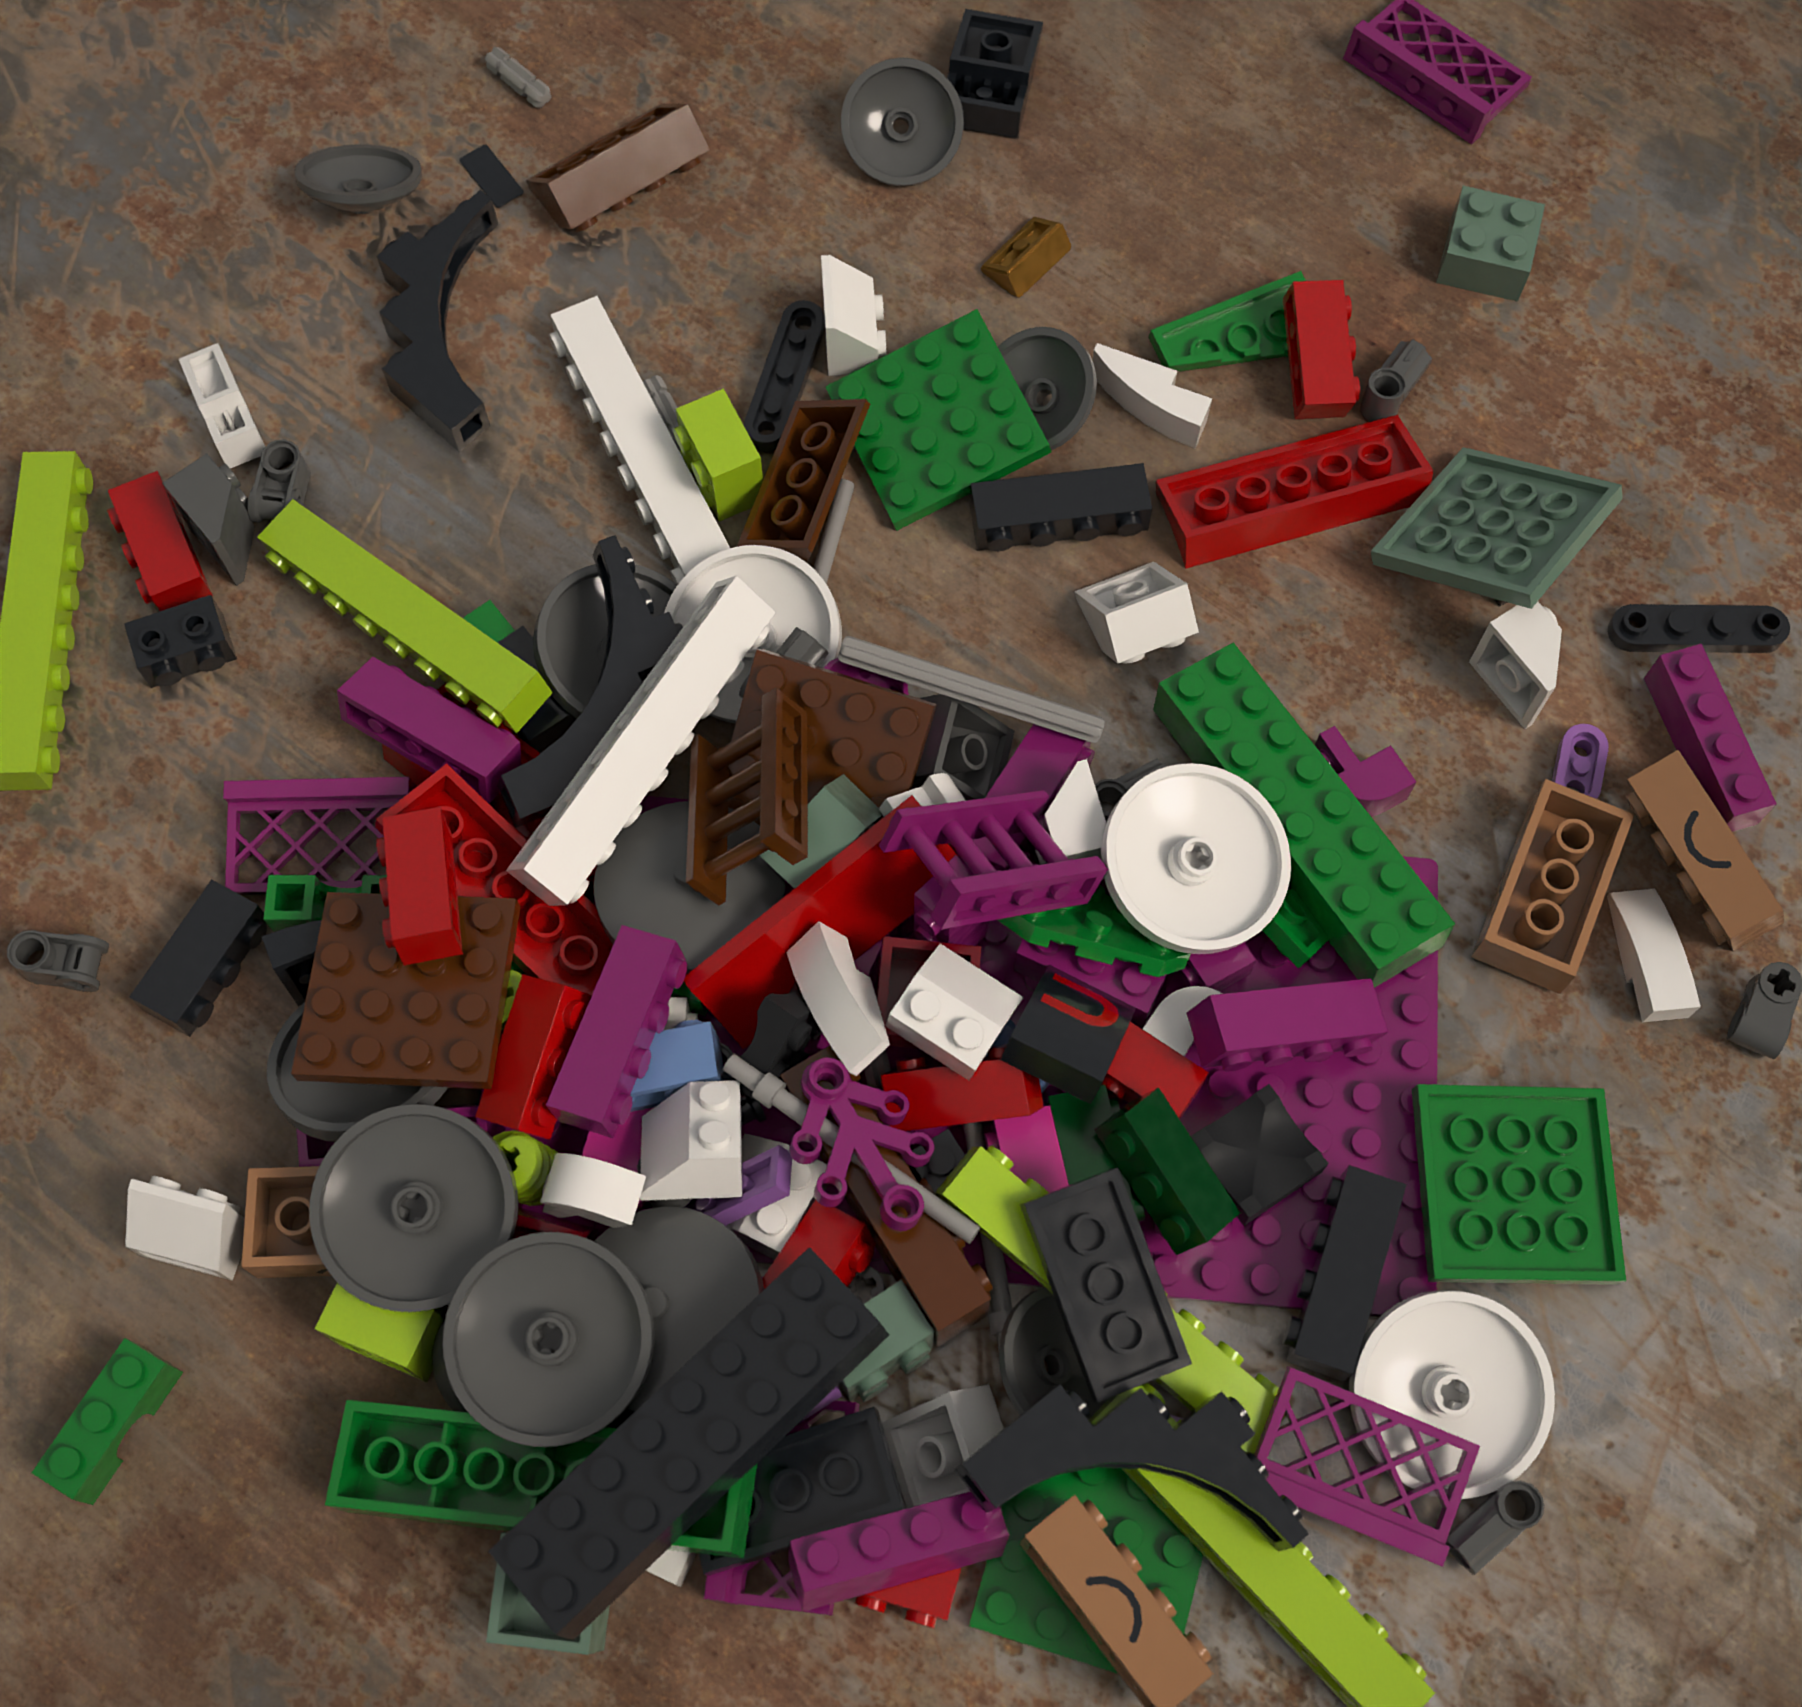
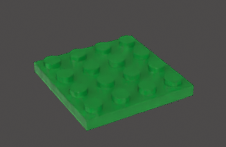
M978 309L825 386L831 400L867 399L870 403L854 446L896 531L969 495L971 483L998 480L1052 453L1044 433Z
M1417 1084L1412 1088L1428 1282L1612 1285L1626 1282L1604 1088Z
M1094 1468L1060 1474L1027 1487L1002 1504L1001 1512L1009 1537L1003 1556L989 1559L986 1562L968 1627L1118 1674L1021 1547L1020 1542L1023 1537L1072 1496L1075 1495L1081 1503L1089 1499L1108 1523V1526L1102 1531L1115 1547L1123 1543L1140 1563L1142 1570L1137 1573V1576L1149 1591L1155 1587L1160 1589L1173 1605L1177 1614L1171 1619L1182 1634L1185 1632L1203 1554L1121 1468Z

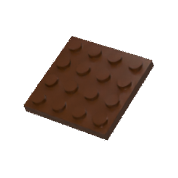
M762 648L756 650L731 742L761 724L762 695L777 687L807 712L808 803L824 786L843 774L878 808H880L886 798L912 790L937 704ZM761 747L728 765L729 777L759 761ZM761 782L729 799L728 807L735 810L760 796ZM882 815L877 822L884 818V816ZM759 818V819L755 820L754 822L757 823V824L760 826V818Z
M327 892L291 1075L297 1081L492 1089L521 908L517 899L458 896L463 954L404 966L396 949H388L384 939L382 921L383 919L390 918L389 907L384 906L381 894Z

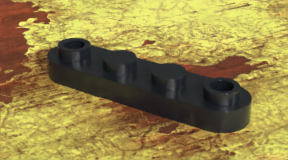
M807 300L793 302L786 307L781 317L744 422L745 429L757 450H776L795 401L801 400L825 330L824 313L814 302ZM806 325L810 328L807 330H802L798 327ZM764 430L773 431V433L769 435L760 434Z
M1629 604L1622 606L1615 612L1608 624L1607 632L1609 639L1616 647L1628 652H1673L1702 643L1706 653H1770L1777 650L1787 639L1790 633V623L1782 611L1772 606ZM1629 620L1638 622L1641 628L1631 626ZM1762 622L1768 623L1773 629L1766 628Z

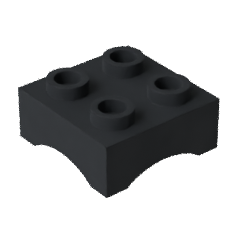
M795 981L788 994L771 993L763 999L757 1010L758 1022L755 1036L748 1049L740 1056L741 1059L764 1075L770 1072L780 1080V1074L809 1057V1054L804 1052L811 1038L815 1040L822 1033L802 996L797 981ZM725 1071L721 1075V1078L725 1081L736 1080ZM740 1083V1091L754 1099L752 1097L753 1091Z
M1270 1084L1257 1091L1223 1117L1191 1136L1240 1211L1237 1218L1243 1226L1318 1176L1329 1164L1292 1120Z

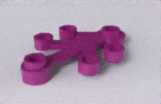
M822 1058L810 1063L804 1070L801 1078L802 1091L810 1103L801 1130L797 1131L792 1138L789 1148L791 1157L800 1164H810L816 1161L822 1149V1139L819 1133L828 1109L839 1125L826 1171L820 1175L814 1188L815 1199L825 1207H835L842 1202L847 1191L845 1176L854 1151L882 1199L880 1216L883 1222L891 1229L897 1231H906L913 1228L918 1223L924 1210L923 1197L912 1186L898 1185L875 1144L900 1152L903 1160L910 1166L922 1167L929 1162L934 1152L933 1140L923 1132L908 1133L860 1117L850 1103L876 1109L877 1115L882 1122L888 1125H897L905 1119L909 1110L908 1098L896 1090L885 1092L852 1081L844 1064L836 1059ZM826 1080L833 1085L834 1089L822 1088L817 1082ZM895 1103L900 1107L901 1112L892 1113L888 1111L885 1104ZM807 1141L813 1145L814 1150L804 1152L798 1147L797 1143ZM910 1145H921L925 1149L926 1154L917 1155L913 1153ZM833 1184L837 1187L839 1193L829 1195L825 1193L822 1185ZM895 1206L904 1208L908 1217L901 1218L896 1216L891 1208Z

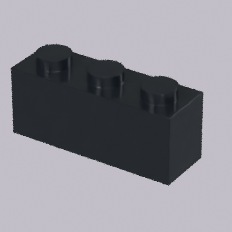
M211 879L134 989L130 998L146 1013L191 1037L195 1029L203 1026L210 1018L214 1009L213 1003L223 988L229 987L236 980L241 969L240 964L249 950L256 948L262 942V936L266 935L267 923L264 921L263 910L258 904Z

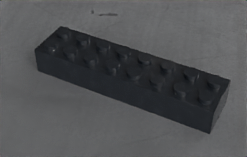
M810 1247L807 1248L488 1552L553 1633L557 1636L574 1640L667 1551L679 1537L723 1497L738 1480L751 1470L889 1336V1333Z

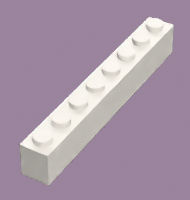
M595 296L551 314L554 332L549 334V339L557 357L565 356L570 365L565 368L569 380L575 391L583 389L587 397L582 400L586 413L592 424L600 422L604 430L600 433L603 446L609 457L617 455L621 463L617 467L621 481L627 491L635 490L639 498L635 501L638 514L644 525L652 523L657 533L652 536L656 549L662 560L670 558L675 568L670 573L674 583L678 585L682 578L698 563L711 555L729 549L730 546L598 296Z
M734 576L714 584L506 871L549 906L572 904L584 894L589 885V881L586 878L596 865L603 864L611 856L616 847V844L613 842L622 828L629 827L638 818L642 811L640 803L648 791L655 790L668 775V769H666L668 763L674 755L682 753L689 746L694 738V733L691 731L700 719L706 718L716 708L720 700L717 695L725 683L732 682L741 673L745 665L742 659L750 649L757 647L768 635L769 628L767 624L776 612L741 579Z

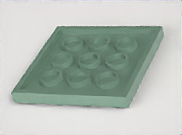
M1463 447L1371 550L1372 563L1379 567L1532 609L1623 499L1622 485Z

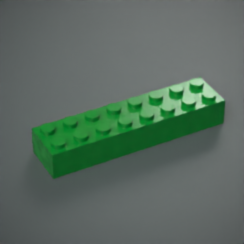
M1234 642L1159 682L1153 711L1194 764L1214 766L1237 775L1258 790L1272 806L1282 823L1289 843L1291 873L1288 888L1297 892L1330 938L1328 940L1358 980L1371 978L1375 988L1443 947L1455 922Z
M346 1400L325 1506L354 1514L510 1531L618 1428L607 1427L589 1438L567 1445L535 1447L518 1444L495 1435L484 1428L467 1412ZM757 1464L739 1479L668 1550L744 1558Z

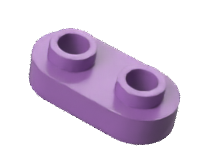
M1578 724L1568 729L1558 746L1552 781L1565 787H1573L1578 792L1597 799L1601 792L1609 749L1608 740L1604 733L1597 727L1589 724ZM1574 748H1583L1587 756L1578 755Z

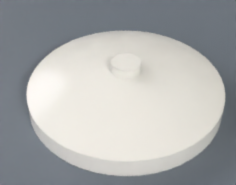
M762 545L738 546L709 556L698 563L682 578L674 589L664 612H670L674 623H680L684 627L714 584L734 576L741 579L776 612L767 624L769 633L757 647L747 652L742 659L745 665L741 673L732 682L725 683L717 695L720 700L710 716L725 722L736 724L743 700L739 696V691L743 682L750 674L757 649L762 648L776 653L796 627L804 630L827 649L829 654L819 667L824 668L831 660L837 658L841 648V619L830 589L822 577L807 562L775 547Z
M1193 763L1177 764L1158 769L1136 782L1116 803L1109 815L1102 836L1101 861L1108 868L1104 879L1117 908L1126 920L1141 934L1153 942L1175 951L1189 954H1212L1229 950L1246 942L1271 922L1280 909L1288 890L1291 873L1290 849L1285 830L1276 812L1260 792L1248 782L1235 774L1214 766Z
M1439 1290L1420 1293L1388 1309L1374 1322L1365 1334L1354 1373L1350 1376L1349 1391L1480 1445L1462 1499L1484 1496L1497 1491L1501 1486L1517 1479L1528 1469L1543 1448L1553 1420L1555 1405L1553 1376L1547 1356L1536 1336L1517 1315L1503 1305L1489 1298L1462 1291ZM1351 1404V1413L1357 1432L1369 1428L1361 1407ZM1372 1412L1376 1424L1388 1419ZM1398 1424L1380 1432L1391 1458L1416 1448L1407 1426ZM1419 1432L1424 1444L1436 1439ZM1373 1436L1362 1440L1373 1459L1378 1464L1384 1462ZM1447 1443L1428 1452L1439 1478L1456 1470L1463 1451L1462 1449ZM1420 1456L1395 1466L1401 1482L1413 1489L1431 1482ZM1451 1483L1443 1486L1446 1495ZM1435 1490L1427 1493L1430 1496L1438 1497Z

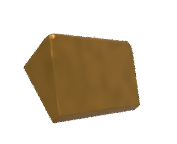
M1033 217L980 267L982 273L1011 295L1018 298L1022 297L1070 251L1071 243L1063 223Z

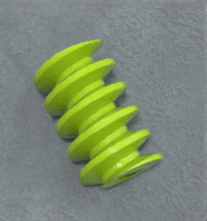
M517 1130L504 1131L492 1137L504 1152L511 1166L517 1187L518 1202L528 1206L544 1204L541 1203L544 1183L558 1152L529 1134Z

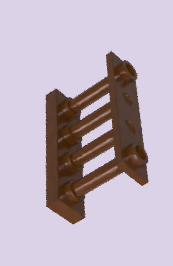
M777 687L762 695V719L759 726L720 749L716 748L700 734L695 735L691 742L686 883L718 906L726 902L727 873L768 850L775 852L791 865H795L808 857L807 712ZM761 747L759 761L729 777L728 765ZM761 782L760 796L728 813L729 799ZM760 818L758 834L727 850L728 836Z

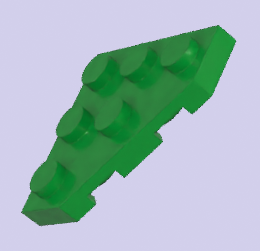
M1100 884L1088 904L998 919L999 922L1028 943L1048 947L1051 940L1062 945L1075 946L1074 953L1076 956L1110 965L1113 964L1115 958L1125 962L1140 963L1138 967L1140 973L1155 977L1185 969L1191 955L1166 948L1141 934L1126 920L1112 897L1105 893L1104 887Z

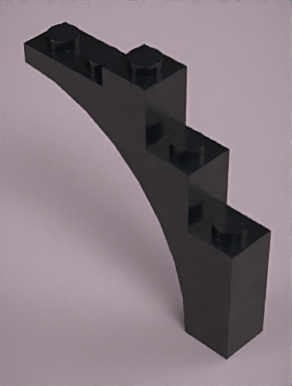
M481 190L469 200L461 202L452 214L438 225L432 226L420 240L407 231L396 241L387 244L383 251L376 256L385 281L400 293V295L392 297L385 307L379 311L387 335L403 349V351L395 353L382 368L390 392L458 452L462 451L491 426L484 403L462 380L449 358L446 335V320L450 296L459 274L476 247L499 225L492 199Z
M616 535L598 541L593 553L604 588L608 620L605 659L596 690L585 710L561 738L534 759L501 775L497 787L515 828L548 814L642 684L641 680L647 678L683 628L680 623H674L670 612L652 618L651 614L654 613V606L651 597L645 588L639 589L633 575L636 570L633 557L627 547L621 548Z
M1059 1384L954 1469L987 1513L996 1509L1027 1487L1060 1474L1094 1468L1140 1469L1178 1478L1215 1495L1247 1518L1278 1551L1294 1548L1309 1535L1300 1523L1303 1521V1516L1297 1506L1285 1495L1279 1497L1266 1480L1269 1474L1263 1463L1251 1452L1245 1454L1241 1449V1446L1252 1438L1255 1432L1248 1425L1250 1417L1245 1408L1235 1398L1231 1396L1227 1398L1222 1391L1207 1398L1177 1425L1172 1427L1167 1421L1170 1419L1169 1411L1162 1401L1152 1393L1147 1395L1140 1388L1129 1394L1092 1425L1086 1418L1090 1415V1412L1084 1401L1073 1390L1070 1389L1066 1392Z

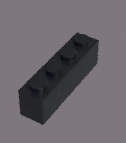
M1144 463L971 483L970 511L977 551L989 549L994 552L1008 550L1012 546L1028 544L1042 547L1048 546L1055 541L1070 539L1090 541L1098 536L1112 534L1133 536L1149 529L1152 514V504Z
M1351 1165L1345 1169L1340 1178L1332 1176L1324 1199V1204L1331 1206L1326 1224L1318 1223L1310 1247L1311 1251L1318 1253L1313 1271L1305 1268L1297 1290L1296 1297L1304 1299L1299 1318L1295 1316L1290 1317L1282 1344L1290 1347L1286 1359L1287 1362L1341 1381H1345L1353 1375L1407 1184Z

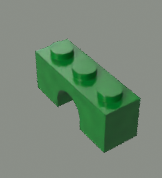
M268 875L264 921L273 932L288 927L322 920L327 892L381 894L379 880L380 878L387 877V875H363L362 886L356 888L329 886L320 882L316 875Z
M124 1338L31 1473L72 1500L94 1505L123 1462L117 1456V1450L123 1437L140 1417L145 1414L155 1415L183 1374V1371L143 1346Z

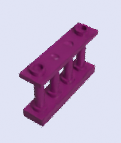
M1044 790L899 809L891 818L889 827L879 844L884 853L913 849L942 887L941 897L931 914V917L941 930L1088 904L1108 870L1098 856L1068 859L1037 820L1049 798ZM1023 832L1047 864L1033 865L1009 834ZM987 837L1011 870L996 871L973 839ZM950 843L974 873V876L959 877L935 845Z

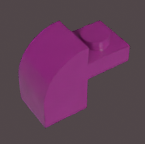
M1335 726L1319 734L1315 746L1371 817L1384 813L1408 799L1416 784V780L1391 745L1360 762Z

